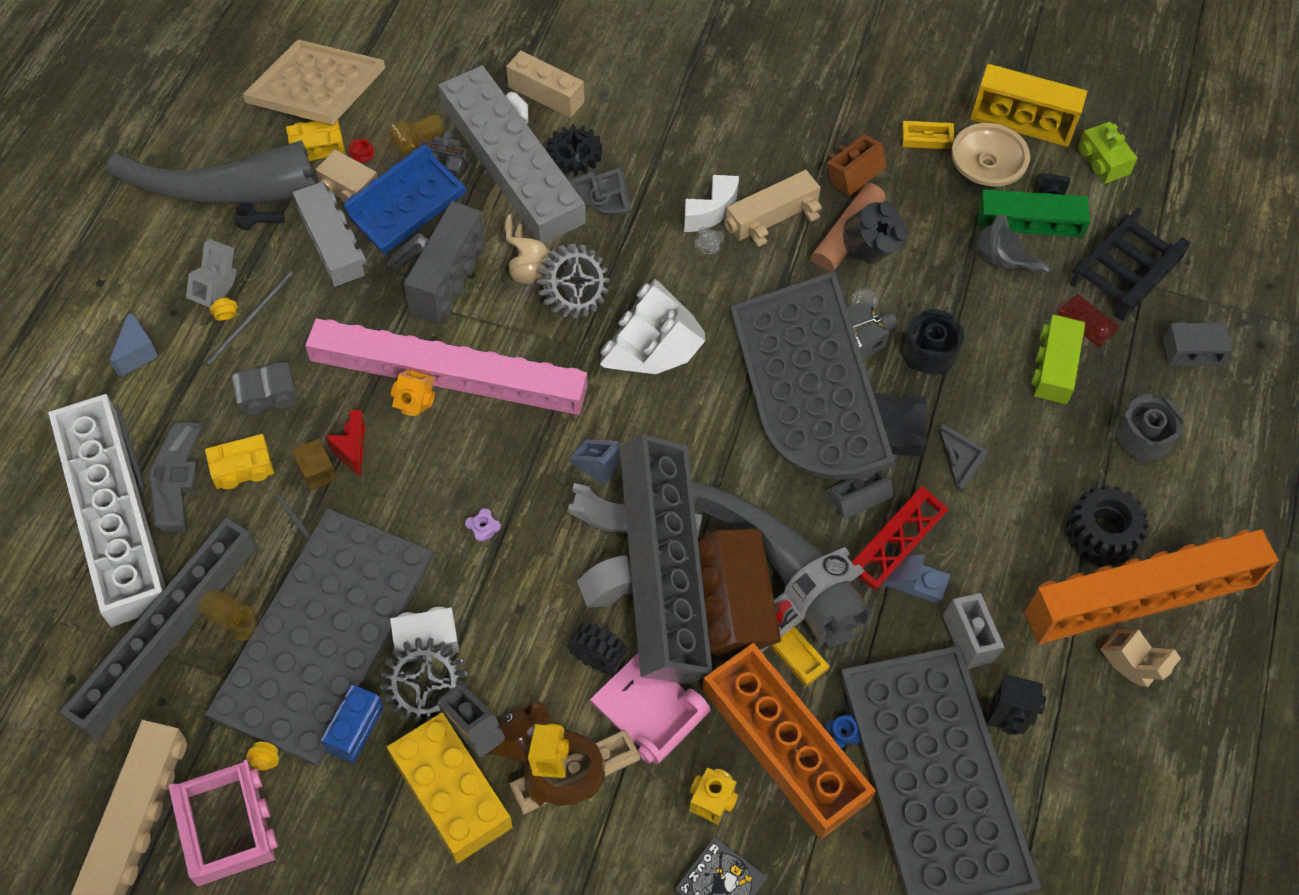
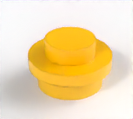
M220 298L215 300L214 304L209 308L210 314L214 315L215 320L225 321L237 315L238 305L236 301L229 298Z
M256 742L248 750L246 759L253 768L265 771L278 765V749L273 744L267 742Z

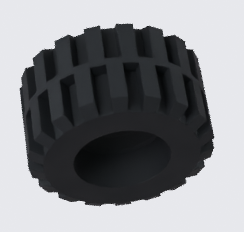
M1102 485L1100 489L1095 486L1089 492L1085 491L1077 500L1066 522V526H1068L1066 537H1071L1069 540L1071 548L1076 547V553L1080 557L1082 555L1088 557L1086 561L1093 563L1094 560L1098 561V566H1105L1107 562L1111 566L1118 565L1120 561L1122 563L1126 562L1136 552L1148 532L1146 530L1149 527V520L1145 519L1148 513L1146 509L1140 508L1142 502L1139 499L1134 500L1131 492L1127 491V493L1121 491L1122 488L1115 486L1114 489H1110L1109 485ZM1094 518H1104L1111 521L1118 528L1119 534L1108 533L1102 530L1096 524Z

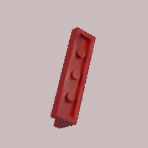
M921 486L852 561L854 566L859 564L863 570L868 563H880L882 575L875 580L864 570L858 577L872 590L876 591L949 508L926 488ZM925 501L938 511L934 517L921 516L920 507ZM905 523H916L918 535L916 537H904L902 526ZM887 543H899L900 555L898 557H886L884 546ZM886 563H892V564L887 568Z

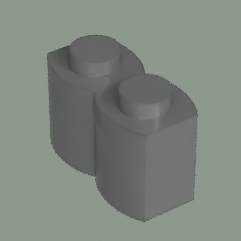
M288 362L274 363L261 369L245 370L232 375L236 401L241 414L258 415L270 407L286 408L298 401L293 374Z

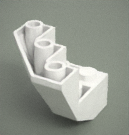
M654 278L650 284L644 283L636 294L639 298L630 312L627 311L618 323L620 328L612 340H608L601 349L600 365L604 368L658 374L687 363L705 342V332L694 316Z

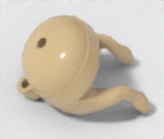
M509 214L505 221L506 240L514 245L519 252L518 257L510 260L508 264L509 274L519 284L535 285L538 279H543V275H540L537 271L539 268H546L542 260L544 258L550 259V250L539 240L522 238V224L517 226L515 237H512L513 224L511 214Z

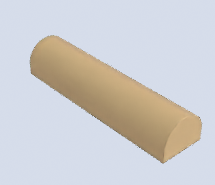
M626 729L596 743L605 763V776L640 760L639 752ZM571 754L567 759H563L566 770L565 778L542 777V779L556 787H569L578 783L586 776L590 768V762L581 754ZM524 777L509 783L523 815L540 807L530 799L526 792Z

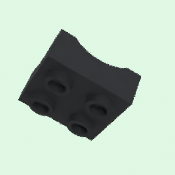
M874 393L893 455L923 457L927 447L925 425L926 396L890 397Z

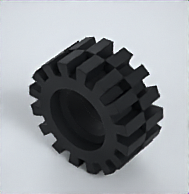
M580 622L567 644V649H569L571 654L575 655L577 660H582L584 665H590L596 671L599 669L604 674L606 672L608 674L616 673L628 651L623 641L616 639L617 635L614 633L610 634L607 632L608 629L604 627L601 629L597 624L593 623L591 625L589 622Z

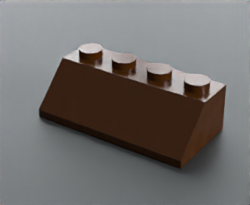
M717 530L698 538L710 653L730 660L752 643L760 650L782 642L761 530Z

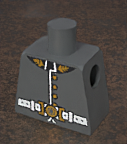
M870 303L847 307L864 360L886 346L889 330L897 327V320L892 312L880 316L873 304Z

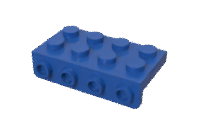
M424 144L414 149L401 162L394 164L378 179L371 181L359 193L352 195L344 204V208L348 218L385 255L446 209L451 201L455 202L467 192L465 186L432 155L430 147Z

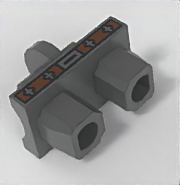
M446 130L443 137L435 136L434 142L420 140L419 147L427 144L431 149L432 155L437 160L446 161L445 167L453 175L459 176L463 165L468 166L470 157L466 156V149L460 148L461 141L453 139L452 131Z

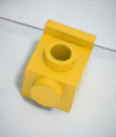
M535 724L528 755L533 776L565 778L566 770L563 759L568 757L569 741L564 739L565 730L561 725Z

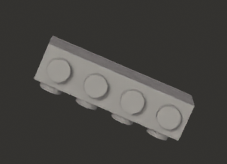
M322 181L292 192L297 210L334 287L365 276L362 266L366 264L364 254L361 248H355V236L351 228L346 230L344 225L347 222L342 210H336L335 208L337 201L333 191H327Z

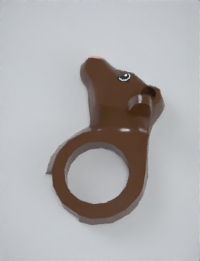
M540 701L532 702L524 709L509 712L498 722V726L501 728L505 739L485 755L496 754L523 762L525 789L530 799L541 807L544 802L557 806L575 805L587 798L591 799L598 792L605 779V763L600 750L592 740L567 729H564V739L569 741V752L581 754L590 762V768L586 776L578 783L569 787H556L548 784L542 779V776H533L528 755L535 724H553L548 710Z

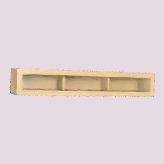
M145 720L141 721L71 895H125L128 887L135 882L138 874L137 864L141 853L146 852L150 844V830L153 822L157 821L161 816L163 809L162 799L166 790H169L168 784H173L176 763L178 759L183 758L186 751V738L179 728Z

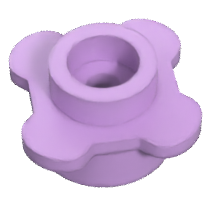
M481 509L478 515L473 518H467L465 522L466 528L472 530L477 541H485L491 538L501 528L500 522L493 519L489 509ZM481 523L486 524L484 527L480 526Z

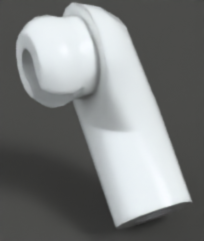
M508 92L505 96L527 124L528 104L517 93Z

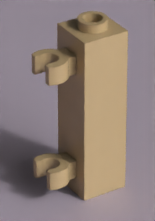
M804 170L727 206L726 218L724 220L725 227L729 233L735 235L738 241L751 236L755 245L760 247L767 243L764 237L768 235L766 228L801 211H804L807 219L811 222L820 218L817 211L822 208L818 202L821 187L809 172Z

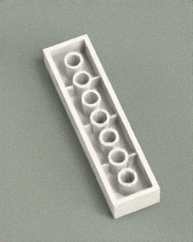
M107 394L48 413L100 613L109 626L113 627L141 617L166 586L117 413Z

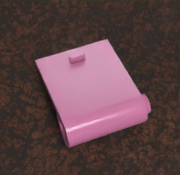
M639 653L590 699V702L620 731L626 729L634 745L638 748L640 758L647 764L651 762L659 764L711 711L705 699L693 689L685 691L677 682L641 677Z

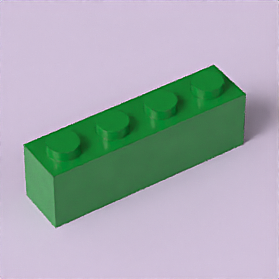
M983 189L978 203L979 231L993 225L995 218L999 214L1006 215L1009 228L1015 233L1083 238L1090 224L1088 196Z

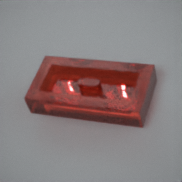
M1079 294L1070 299L1058 312V315L1061 317L1085 322L1083 335L1098 348L1113 337L1119 329L1118 325Z

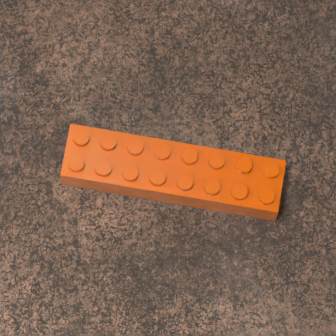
M1262 529L1254 532L1243 530L1231 538L1223 539L1222 537H1216L1207 541L1204 545L1195 546V544H1189L1170 554L1167 551H1163L1147 560L1140 561V559L1136 558L1125 562L1120 567L1112 568V566H1105L1093 574L1084 576L1083 573H1078L1059 583L1053 580L1045 582L1038 587L1024 613L1039 645L1256 587L1279 560Z

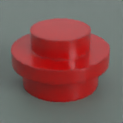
M356 139L351 143L348 154L350 158L357 162L366 163L374 157L375 151L373 145L368 140Z

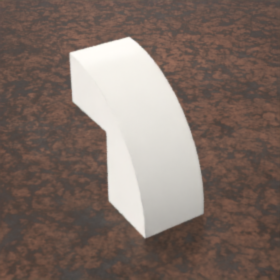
M713 175L711 200L686 199L684 232L704 230L720 223L726 218L727 206L734 204L737 199L739 176Z

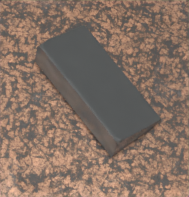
M879 471L870 475L848 479L827 489V494L840 514L847 519L892 498L893 488L891 479Z

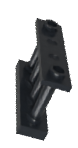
M1139 207L1131 215L1125 214L1118 223V228L1085 261L1081 259L1072 270L1074 276L1070 283L1072 287H1075L1085 278L1117 300L1116 304L1119 306L1114 316L1122 322L1183 259L1191 242L1183 237L1175 245L1172 243L1167 244L1139 225L1137 221L1142 212V209ZM1129 232L1133 233L1161 252L1162 258L1160 260L1157 258L1153 260L1123 238ZM1116 247L1147 268L1146 272L1148 273L1145 276L1142 274L1138 276L1109 256L1108 253ZM1100 262L1132 284L1131 288L1133 289L1130 292L1127 290L1123 292L1092 269Z

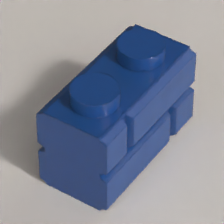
M351 685L345 696L346 700L342 701L321 739V743L327 753L354 764L384 707L378 695Z

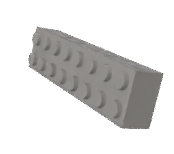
M483 65L438 84L442 108L536 240L546 243L586 224L584 201Z

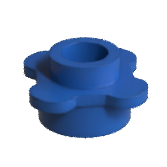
M846 714L835 721L829 720L827 722L826 730L831 733L832 738L841 749L850 743H860L858 726L852 715ZM844 729L847 731V733L842 734L841 730Z

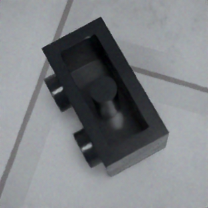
M1005 674L992 695L987 725L1001 728L1003 732L1011 735L1024 734L1030 725H1035L1038 714H1043L1046 704V696L1042 695L1043 683Z

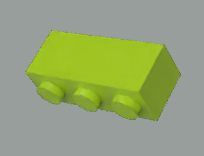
M1052 315L1049 324H1043L1040 340H1043L1044 343L1043 347L1039 346L1035 361L1040 363L1039 369H1035L1031 385L1036 386L1034 397L1063 404L1068 403L1075 388L1085 322Z

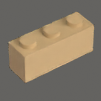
M521 50L506 66L509 88L569 118L584 103V81Z

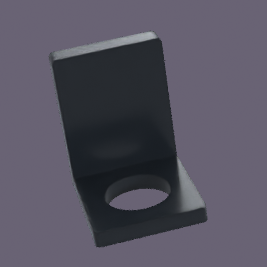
M1039 173L1036 193L1065 195L1070 183V177Z

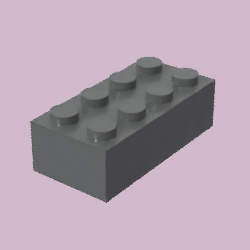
M454 201L450 202L431 235L426 249L422 251L404 282L410 315L438 325L441 324L445 316H449L456 295L459 296L461 294L464 280L467 275L473 273L478 255H482L486 248L487 240L484 239L485 224L482 222L480 210Z

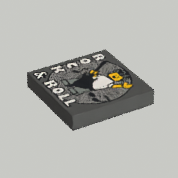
M714 837L676 887L675 892L678 895H756L768 877Z

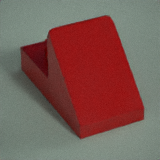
M350 410L349 421L344 423V435L325 436L330 451L356 475L362 474L366 424L362 410Z

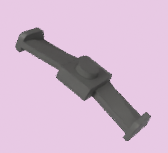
M173 422L154 464L150 466L148 480L151 486L154 526L162 531H187L182 492H195L199 467L196 461L188 460L200 434L204 430L202 423Z

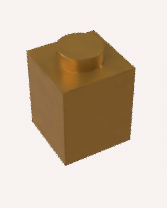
M319 439L305 442L292 450L295 462L310 491L337 480L333 465Z

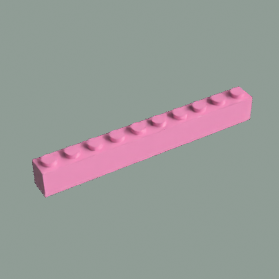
M316 318L305 345L309 360L313 362L398 378V374L410 369L435 376L433 386L580 415L587 390V372L577 368H563L547 362L538 363L528 361L522 357L503 356L492 351L482 352L467 346L457 347L447 345L441 341L422 340L412 335L402 336L392 334L386 330L377 331L367 329L361 325L342 324L331 319L322 320Z

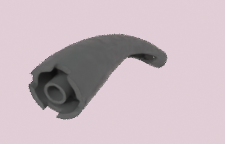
M302 140L237 161L197 170L154 168L140 164L139 161L120 153L112 154L106 165V171L109 175L140 189L176 199L206 203L254 204L292 199L294 198L292 192L318 183L314 168L311 167L307 157L309 154Z
M691 480L694 509L708 513L737 530H761L766 557L771 562L785 587L803 567L825 556L803 536L769 512L729 492ZM843 581L821 592L809 605L804 620L819 645L822 646L826 642L830 648L854 638L855 636L852 631L861 623L867 628L873 619V614L850 581Z

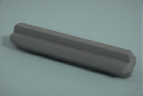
M422 233L416 234L390 256V260L387 261L388 267H392L394 271L400 270L426 249L429 239L424 238Z

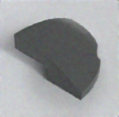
M621 167L599 175L591 172L569 180L586 206H591L599 210L600 213L609 215L632 212L628 188Z

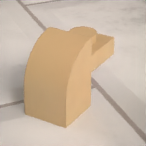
M1117 629L1100 649L1118 672L1131 682L1144 687H1149L1154 679L1164 680L1168 677L1181 659L1175 649L1152 648L1138 629Z

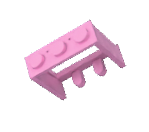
M247 759L243 763L180 784H168L188 875L197 886L276 860L273 849L278 847L274 829H268L265 819L270 817L269 807L265 798L260 799L258 788L263 787L262 779L258 768L252 769ZM240 780L256 847L204 865L189 797Z

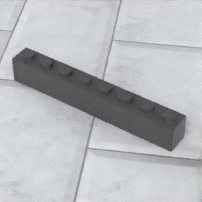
M228 518L221 522L59 712L71 726L93 741L99 738L257 548L250 532Z

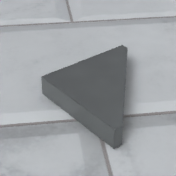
M943 424L939 433L957 491L962 493L986 458L989 450Z

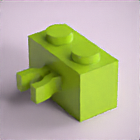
M1111 122L1084 130L1078 145L1080 154L1086 158L1094 173L1099 176L1104 184L1130 175L1138 159L1125 142L1126 137L1123 134L1120 135L1117 131V125Z

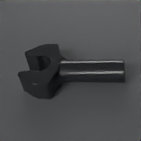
M244 203L235 207L237 215L247 216L244 218H233L235 226L242 230L250 231L256 222L285 223V213L257 212L254 210L252 203Z

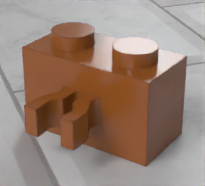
M865 134L848 147L840 145L838 147L839 154L834 155L830 153L828 155L827 167L832 187L848 196L852 195L887 168L882 143Z

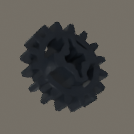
M572 124L571 129L567 130L562 126L561 133L554 131L553 138H548L547 153L559 169H564L565 175L569 171H573L574 175L578 176V171L580 170L587 174L588 167L595 169L596 162H601L602 143H600V136H594L593 129L586 132L584 125L580 129H576L575 125Z

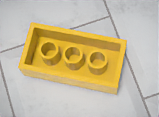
M987 64L970 120L980 123L1000 124L1012 129L1016 133L1068 147L1082 113L1088 91Z
M443 712L387 746L393 763L457 864L513 828L510 815Z

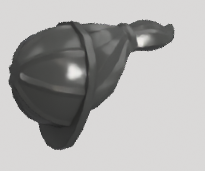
M999 214L995 218L993 225L987 226L980 233L977 247L985 261L996 267L1002 266L1009 269L1021 267L1033 273L1041 271L1049 273L1050 268L1046 262L1025 254L1019 236L1009 228L1006 215Z

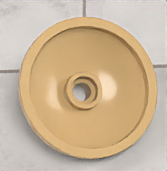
M978 123L963 129L957 135L952 146V159L959 172L969 180L985 186L998 187L1014 183L1025 174L1030 162V151L1024 139L1012 129L995 123Z

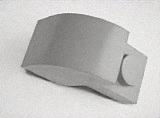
M212 239L204 242L202 266L189 273L186 298L210 307L214 304L215 300L226 296L234 283L237 270L232 268L234 248Z
M618 556L605 560L589 569L577 580L587 607H610L623 594H633L631 566L627 556Z

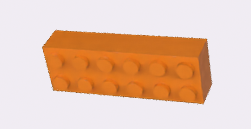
M754 643L704 677L702 692L821 840L871 802L876 790Z

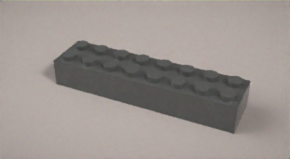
M641 434L620 446L640 675L643 678L689 684L706 677L713 671L688 448L682 444Z

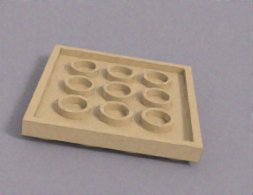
M297 40L243 93L244 101L258 107L333 125L385 69L384 60Z

